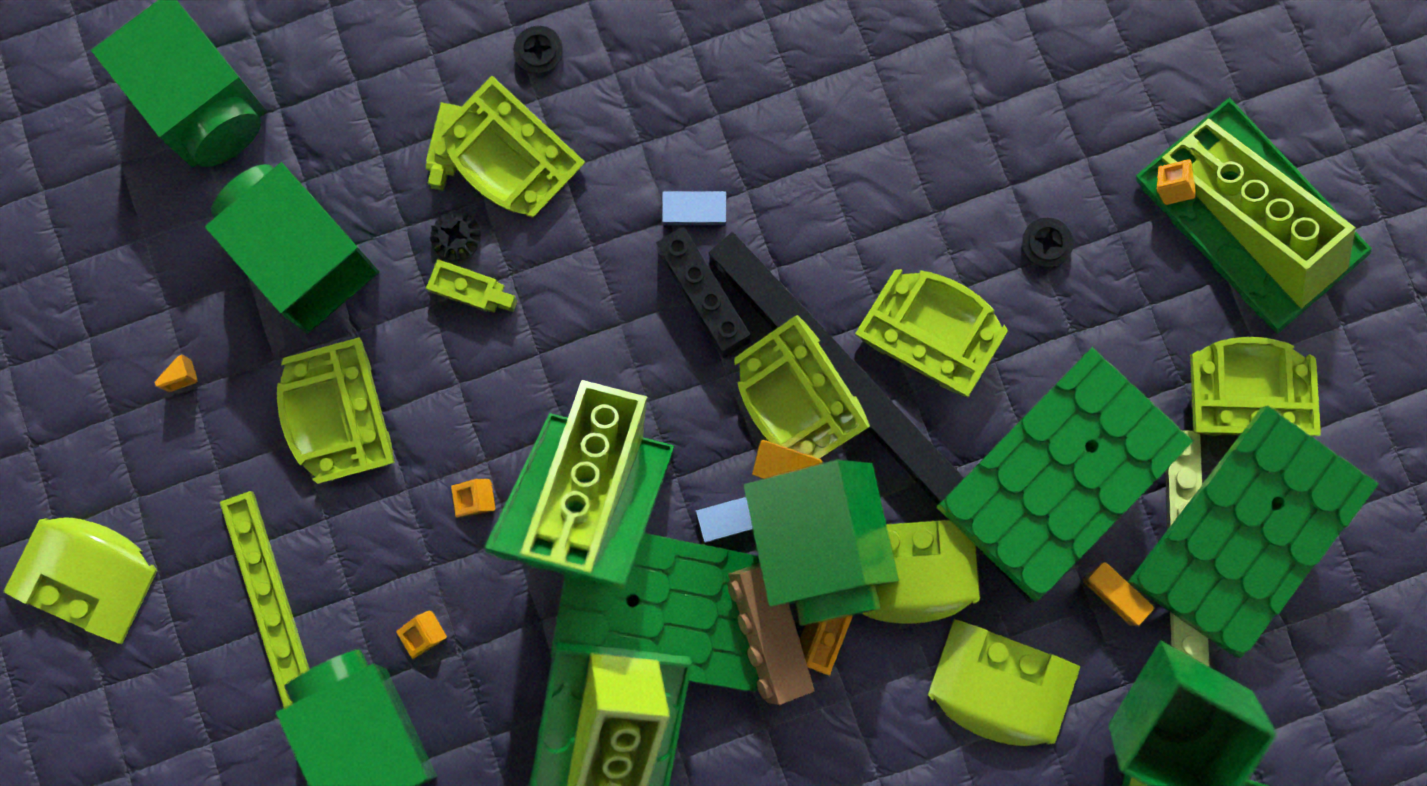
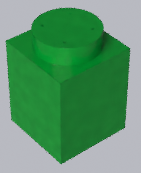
M157 0L91 50L159 138L192 168L197 164L203 167H210L230 160L242 152L254 140L260 130L261 119L259 117L265 114L267 110L177 0Z
M282 162L276 167L267 164L252 167L231 180L220 191L212 204L211 214L214 219L204 226L274 307L306 334H309L380 273Z
M835 460L743 484L769 606L795 603L800 626L881 609L876 586L897 582L899 578L872 463Z
M1163 641L1159 642L1108 724L1120 770L1147 786H1244L1277 736L1252 690Z
M361 649L344 653L323 662L285 684L284 687L292 704L277 711L276 715L309 786H421L437 777L387 668L374 663L368 665Z

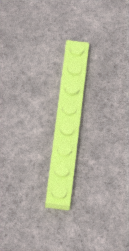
M1183 430L1194 442L1165 471L1167 530L1202 486L1200 434L1193 431ZM1170 612L1171 646L1209 667L1208 638Z

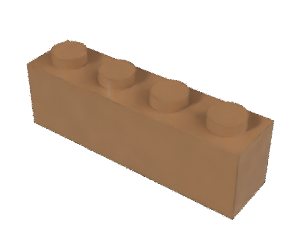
M760 563L728 574L730 580L728 584L729 594L738 606L740 613L738 624L743 634L747 636L750 646L747 650L751 664L756 667L759 676L757 687L761 697L766 700V703L780 705L814 692L815 690L789 604L769 606Z

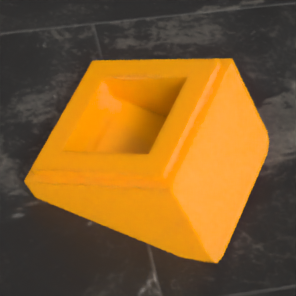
M1190 159L1158 168L1157 191L1164 204H1172L1195 198V183Z
M182 354L179 355L155 381L156 387L172 392L198 382L192 360Z
M473 479L451 486L456 518L495 510L490 479Z
M430 610L415 616L396 631L412 660L447 638L434 613Z

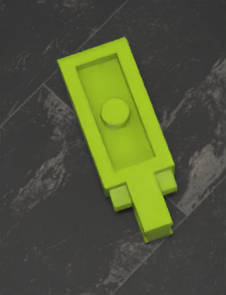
M442 102L440 104L426 158L425 169L430 171L428 184L431 186V189L444 191L447 176H454L455 171H458L448 155L444 137H441L439 129L462 106Z
M437 259L426 286L428 292L486 312L488 310L495 313L497 307L514 312L518 302L514 295L503 292L505 286L498 283L496 279Z

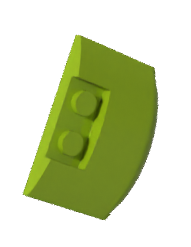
M493 76L439 129L441 137H444L451 161L474 189L498 206L512 212L527 214L526 216L534 218L585 164L581 157Z
M903 269L894 270L856 331L855 336L881 354H887L934 380L941 387L968 398L1007 335L1008 330L1005 324L1003 327L1001 326L994 314V309L985 300L969 288L950 278L921 270L920 274H902Z
M796 315L734 358L735 365L740 363L741 381L738 382V387L751 418L769 442L820 459L870 427L857 397L852 396L818 342L820 340Z
M360 337L283 358L281 365H285L281 381L277 383V405L281 427L295 459L300 466L303 465L315 476L312 479L317 484L395 463L389 431L386 429L371 374V366Z
M1238 337L1221 340L1210 344V346L1205 347L1201 351L1198 350L1190 355L1193 432L1213 436L1241 435L1261 407L1268 405L1281 416H1284L1308 433L1309 436H1320L1316 358L1311 354H1308L1305 358L1293 349L1294 345L1262 337Z
M64 517L51 520L46 518L39 519L3 592L25 604H30L77 625L87 632L122 644L157 570L154 565H148L141 554L143 551L137 545L108 527L76 518Z
M950 520L886 524L899 581L876 586L881 609L862 614L872 619L891 623H924L957 614L971 602L975 604L980 600L976 545Z
M954 619L927 695L932 701L936 700L946 713L945 715L951 720L981 737L1017 746H1030L1042 743L1052 744L1056 742L1081 666L1053 654L1045 653L989 632L986 629Z

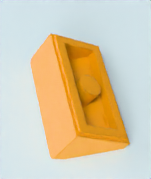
M761 440L752 475L766 479L823 464V461L766 440Z
M1105 562L1101 563L1082 579L1085 585L1130 626H1139L1154 609L1149 601Z
M853 615L805 625L799 640L808 668L830 676Z

